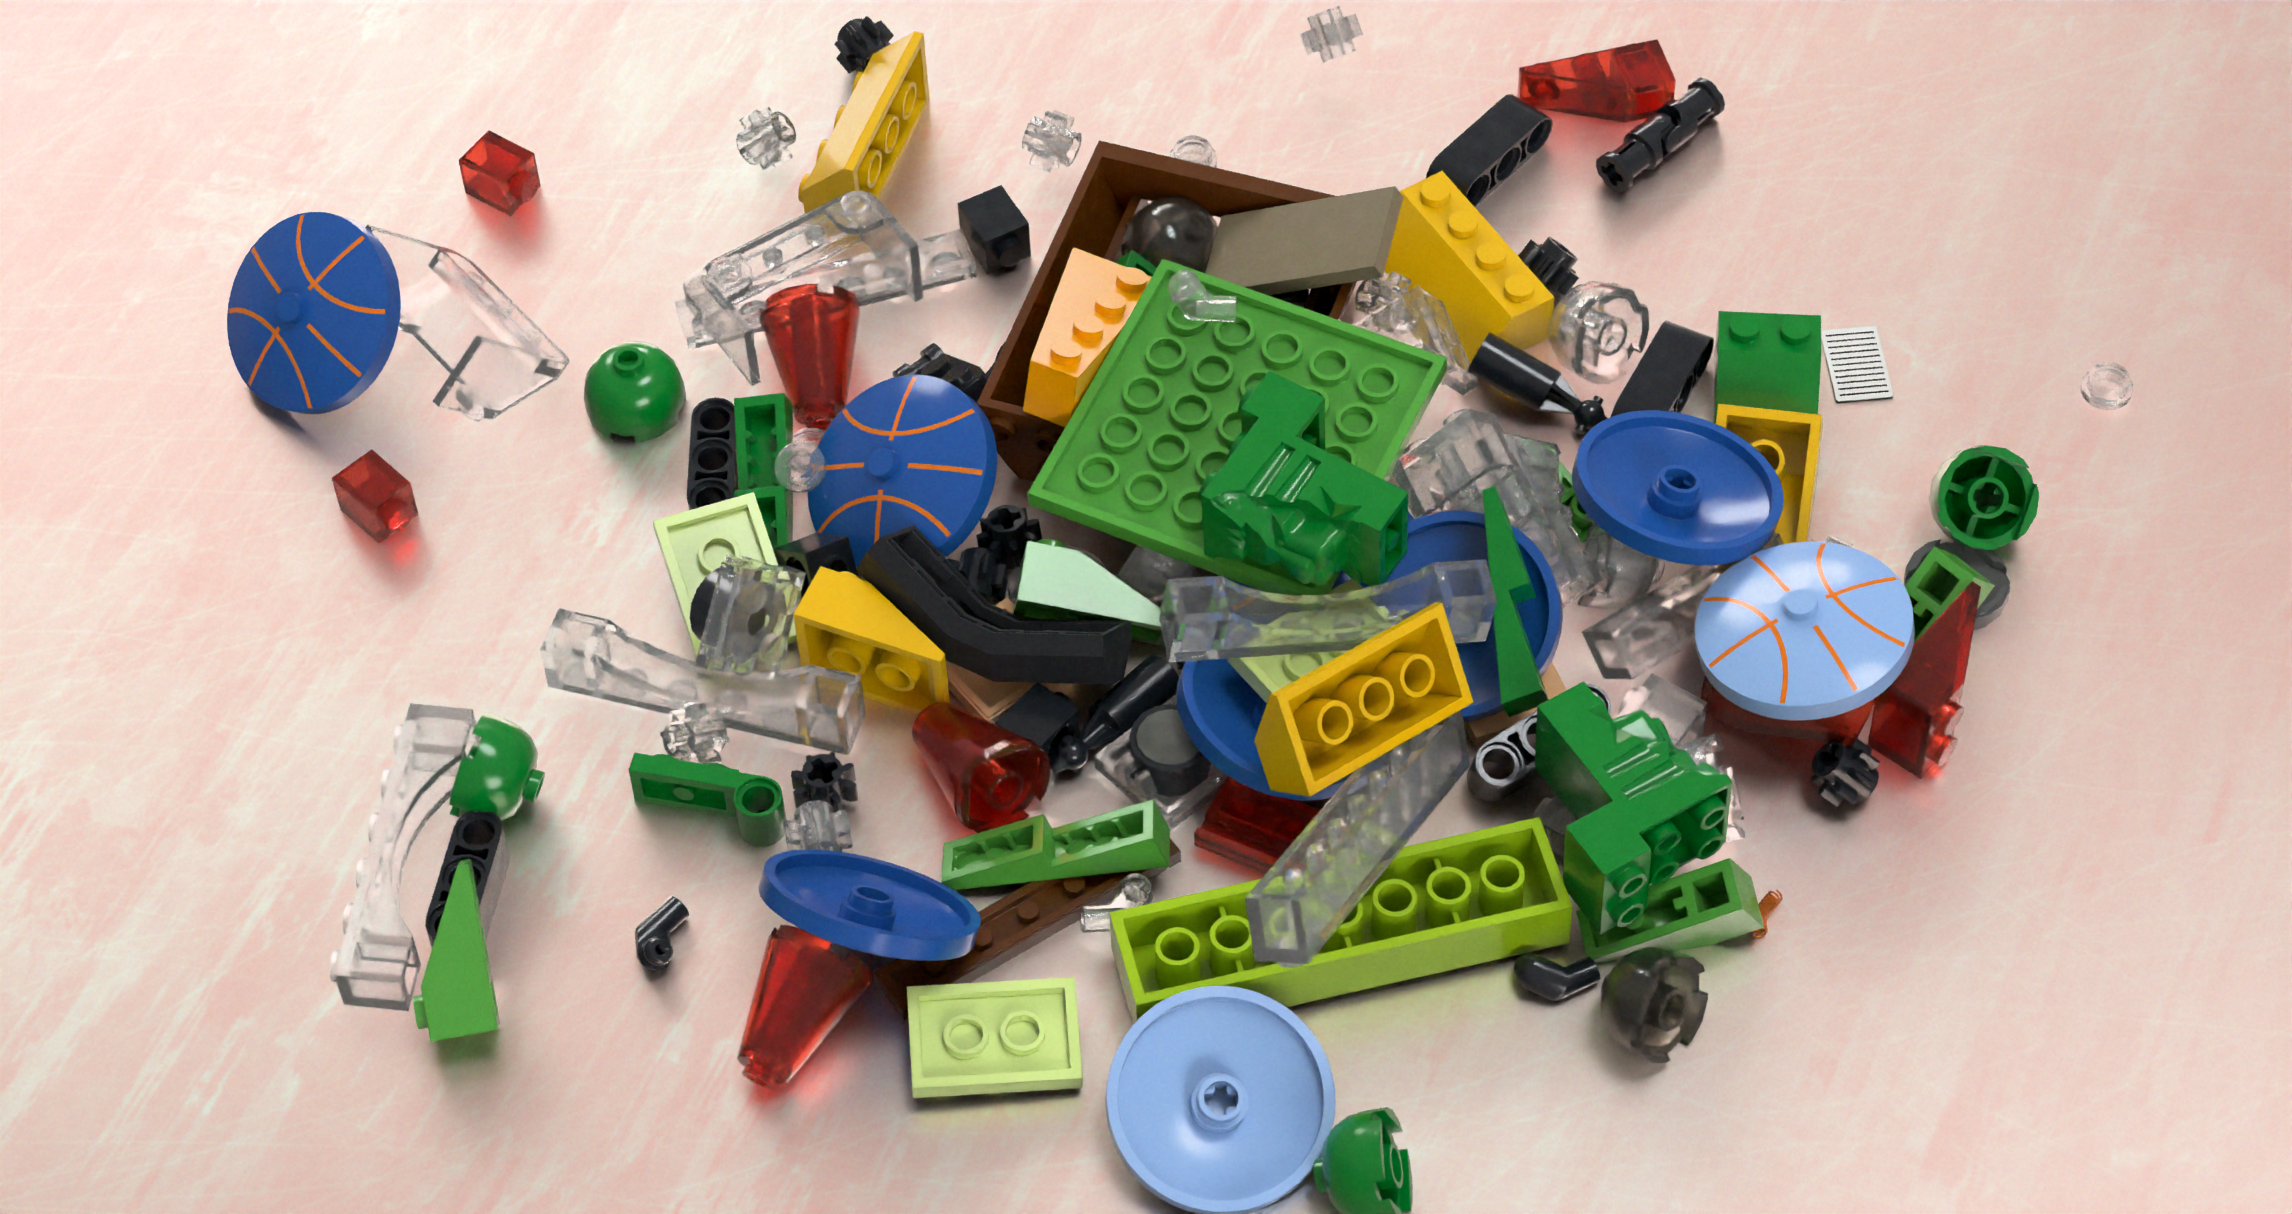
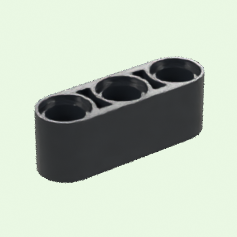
M1507 94L1437 155L1427 171L1426 178L1443 171L1471 204L1476 207L1540 150L1551 133L1552 119L1513 94Z
M1667 320L1664 321L1620 394L1611 417L1622 413L1643 410L1681 413L1708 365L1713 351L1714 338Z
M714 397L703 400L697 404L691 415L687 480L689 510L734 498V491H738L734 405L724 398Z
M1586 684L1595 696L1599 695L1610 714L1611 703L1607 694L1597 686ZM1537 710L1479 748L1467 772V783L1470 790L1478 798L1485 801L1504 799L1541 775L1535 768V749L1529 745L1527 735L1536 734ZM1496 762L1501 764L1507 772V778L1502 780L1491 778L1485 773L1483 763Z
M491 811L467 812L457 820L453 828L426 915L425 927L431 948L436 938L457 865L461 860L466 859L472 860L485 940L487 939L510 861V853L500 818Z

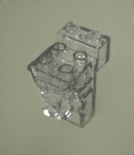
M1461 409L1449 415L1443 421V427L1430 437L1416 440L1404 449V456L1396 461L1392 475L1398 487L1408 492V507L1414 519L1442 511L1461 510L1484 513L1482 490L1495 485L1503 500L1511 525L1531 539L1547 560L1560 590L1562 608L1603 580L1593 556L1582 551L1578 534L1572 527L1573 515L1571 508L1562 505L1561 497L1565 489L1563 484L1559 483L1558 466L1561 452L1557 444L1505 433L1494 414L1472 409Z

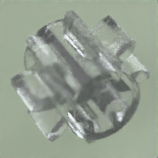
M1337 6L1307 17L1310 30L1300 34L1307 55L1319 52L1322 62L1325 63L1355 52L1356 48L1352 39L1362 36L1363 32L1356 13L1344 17L1341 6Z
M767 107L762 111L755 109L740 118L739 121L745 130L737 134L736 145L741 156L749 164H760L761 168L765 170L770 166L776 168L793 157L787 147L795 143L796 131L792 122L785 114L779 111L773 113L771 108Z
M1053 110V112L1046 111L1044 118L1035 115L1029 121L1023 135L1022 148L1033 153L1029 161L1030 165L1050 172L1051 170L1057 171L1060 164L1068 167L1073 163L1082 141L1081 133L1071 129L1075 120L1074 117Z
M1392 271L1390 274L1384 272L1383 277L1364 280L1358 287L1355 296L1356 310L1365 314L1361 325L1377 333L1384 330L1390 334H1395L1396 328L1407 326L1414 318L1417 310V295L1408 291L1412 280L1395 271Z
M705 703L687 705L686 709L670 711L668 715L671 722L667 724L663 732H660L663 746L668 753L667 755L677 760L701 764L720 763L722 760L718 752L730 740L727 737L726 727L722 721L723 715L706 714L707 708Z
M814 800L802 804L796 809L794 820H785L783 823L788 851L815 849L842 852V849L852 848L853 846L847 811L840 810L834 812L833 806L825 801Z

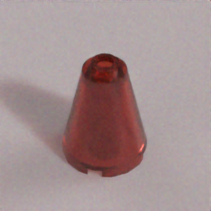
M817 284L787 287L771 294L766 299V309L760 308L759 311L760 324L786 395L793 404V414L796 421L806 425L810 430L824 431L827 430L831 422L847 405L860 318L859 301L854 293L833 285V293L818 292Z
M946 701L935 702L918 714L912 727L913 741L957 818L965 827L980 833L1025 820L1030 816L1024 810L1034 797L1039 801L1042 800L1047 792L1051 776L1049 758L1035 742Z
M780 925L777 930L774 927L767 939L737 1055V1060L745 1067L742 1074L750 1081L769 1089L773 1087L775 1082L787 1084L867 990L873 975L861 960L848 952L843 961L838 955L830 951L832 942L817 937L801 928Z

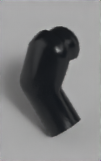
M670 896L635 929L636 957L645 968L653 971L662 970L671 962L674 951L673 946H671L670 933L689 917V912L685 905L674 896Z
M1526 953L1518 957L1514 965V974L1523 987L1552 1001H1558L1599 982L1601 979L1597 965L1589 956L1564 967L1543 956Z

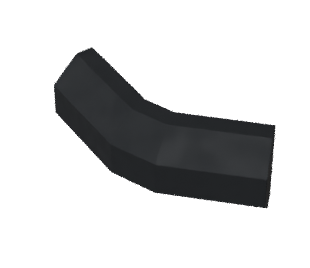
M915 525L881 536L866 552L856 569L866 581L870 582L945 653L946 661L993 682L1113 685L1124 678L1132 642L1131 621L1023 619L990 604Z

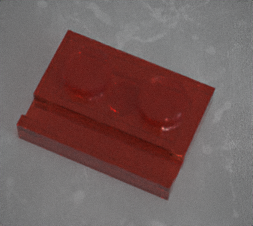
M1227 776L1207 810L1202 826L1197 828L1194 833V846L1269 876L1294 872L1305 865L1326 828L1327 813L1293 799L1280 798L1259 792Z

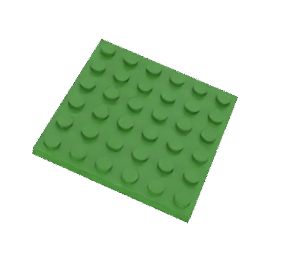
M1162 259L1028 491L1029 505L1320 612L1342 569L1335 575H1332L1323 585H1315L1311 582L1303 584L1275 562L1264 565L1249 556H1246L1243 561H1232L1221 557L1212 559L1204 554L1203 531L1200 529L1202 504L1198 497L1199 491L1208 474L1212 471L1218 473L1227 461L1233 441L1242 432L1241 415L1238 414L1240 401L1250 386L1257 387L1269 370L1324 397L1325 451L1388 482L1447 371V358Z

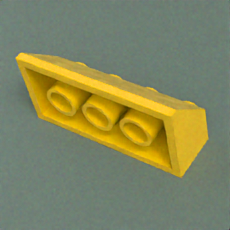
M914 31L874 53L864 72L859 71L856 74L852 86V95L846 106L841 105L839 107L829 139L822 140L818 148L816 164L811 174L806 173L801 180L798 199L804 205L806 224L861 237L930 101L924 33Z
M1443 171L1400 191L1403 200L1382 278L1468 378L1474 376L1467 372L1489 332L1523 351L1552 337L1555 297Z
M1439 602L1431 604L1270 694L1254 739L1270 790L1311 797L1474 702L1443 604Z

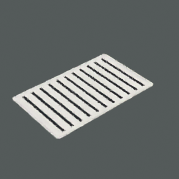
M1876 326L1821 330V339L1837 402L1893 397Z

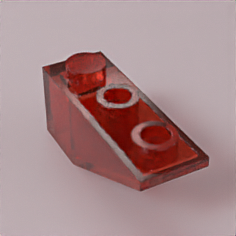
M1658 39L1519 67L1517 97L1536 109L1627 123L1647 119L1668 100L1674 99L1676 79Z

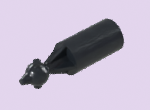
M1491 332L1484 339L1467 370L1470 374L1537 412L1573 414L1577 424L1575 430L1580 434H1584L1586 430H1591L1601 421L1608 419L1601 406L1603 403L1601 397L1594 396L1592 400L1581 402L1560 371Z
M1155 654L1149 655L1089 707V715L1078 738H1073L1071 735H1065L1062 738V742L1057 747L1056 758L1051 766V770L1054 773L1065 769L1072 770L1075 773L1080 772L1088 759V750L1112 742L1121 744L1129 737L1133 723L1143 712L1155 706L1166 705L1176 696L1179 680L1176 670L1162 657Z

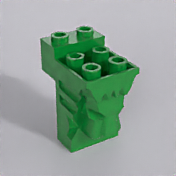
M1269 370L1257 387L1250 386L1244 393L1238 407V414L1241 415L1242 432L1233 441L1227 461L1218 473L1215 471L1209 473L1200 488L1198 497L1202 504L1200 529L1203 531L1204 554L1212 559L1221 557L1232 561H1243L1246 556H1249L1264 565L1275 562L1303 584L1311 582L1315 585H1323L1332 575H1335L1342 569L1352 580L1358 583L1363 582L1380 591L1408 552V492L1325 451V398Z
M1584 681L1537 706L1535 768L1577 820L1566 826L1563 882L1567 893L1600 935L1617 925L1619 927L1628 926L1636 921L1644 910L1647 909L1649 884L1659 885L1664 883L1675 874L1678 868L1696 858L1703 860L1711 857L1726 842L1732 780L1727 774H1720L1705 762L1696 766L1686 750H1677L1660 718H1650L1645 711L1637 710L1612 719L1603 700L1599 695L1595 696Z

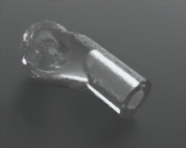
M1180 270L1169 280L1168 290L1170 298L1188 319L1193 321L1236 322L1237 296L1210 295L1196 273L1191 270Z
M1139 873L1129 874L1121 881L1122 888L1110 904L1081 906L1080 926L1082 933L1110 932L1109 912L1152 903L1153 894L1151 893L1150 880Z

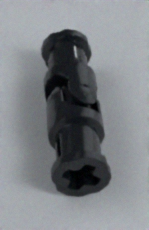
M1699 77L1688 85L1687 92L1680 98L1668 100L1643 123L1627 133L1623 144L1613 152L1608 151L1597 158L1596 169L1599 176L1612 190L1620 193L1627 190L1633 185V180L1644 170L1654 169L1671 152L1692 138L1697 133L1698 126L1707 118H1714L1725 109L1723 95L1718 91L1714 83L1708 79Z

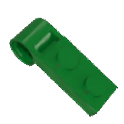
M634 753L628 771L635 801L736 817L740 836L746 843L756 847L773 845L785 835L787 819L781 787L773 779L741 773L737 769H731L719 763L701 764L677 760L666 754L652 756ZM761 810H767L761 813H754Z

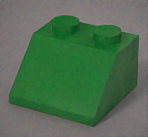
M1718 312L1714 346L1715 424L1718 404L1818 414L1821 370V315Z

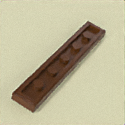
M1170 838V867L1181 862V851ZM1170 867L1030 882L979 911L981 924L974 948L969 953L953 959L936 961L895 959L873 972L874 981L903 1021L908 1019V986L971 983Z

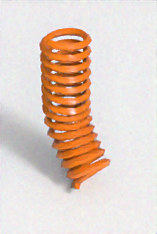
M1776 890V892L1768 891L1766 896L1763 897L1764 899L1759 902L1758 905L1760 906L1764 928L1752 931L1754 937L1760 938L1768 933L1767 919L1783 900L1779 890Z

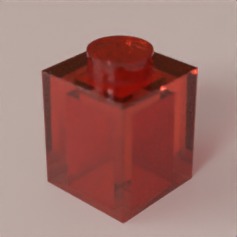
M490 130L458 160L465 193L509 216H512L524 202L530 201L541 186L535 154Z
M372 449L332 477L340 510L377 543L382 542L394 532L402 530L414 517L419 515L411 483Z

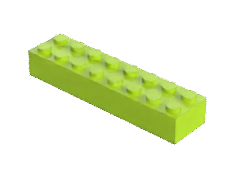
M1540 817L1109 912L1111 948L1134 1024L1156 1004L1175 994L1194 988L1207 986L1239 987L1258 992L1274 999L1285 1007L1568 944L1570 941L1573 906Z

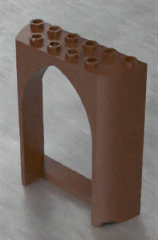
M1099 140L977 402L992 427L997 453L1018 478L1034 482L1065 429L1063 426L1024 412L1023 405L1030 360L1073 247L1111 262H1116L1131 250L1134 251L1149 218L1148 201L1221 218L1224 215L1335 197V195ZM1357 281L1312 288L1303 308L1341 321Z

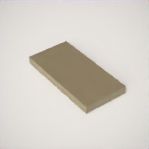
M1396 186L1221 216L1205 274L1266 295L1383 277L1403 196Z

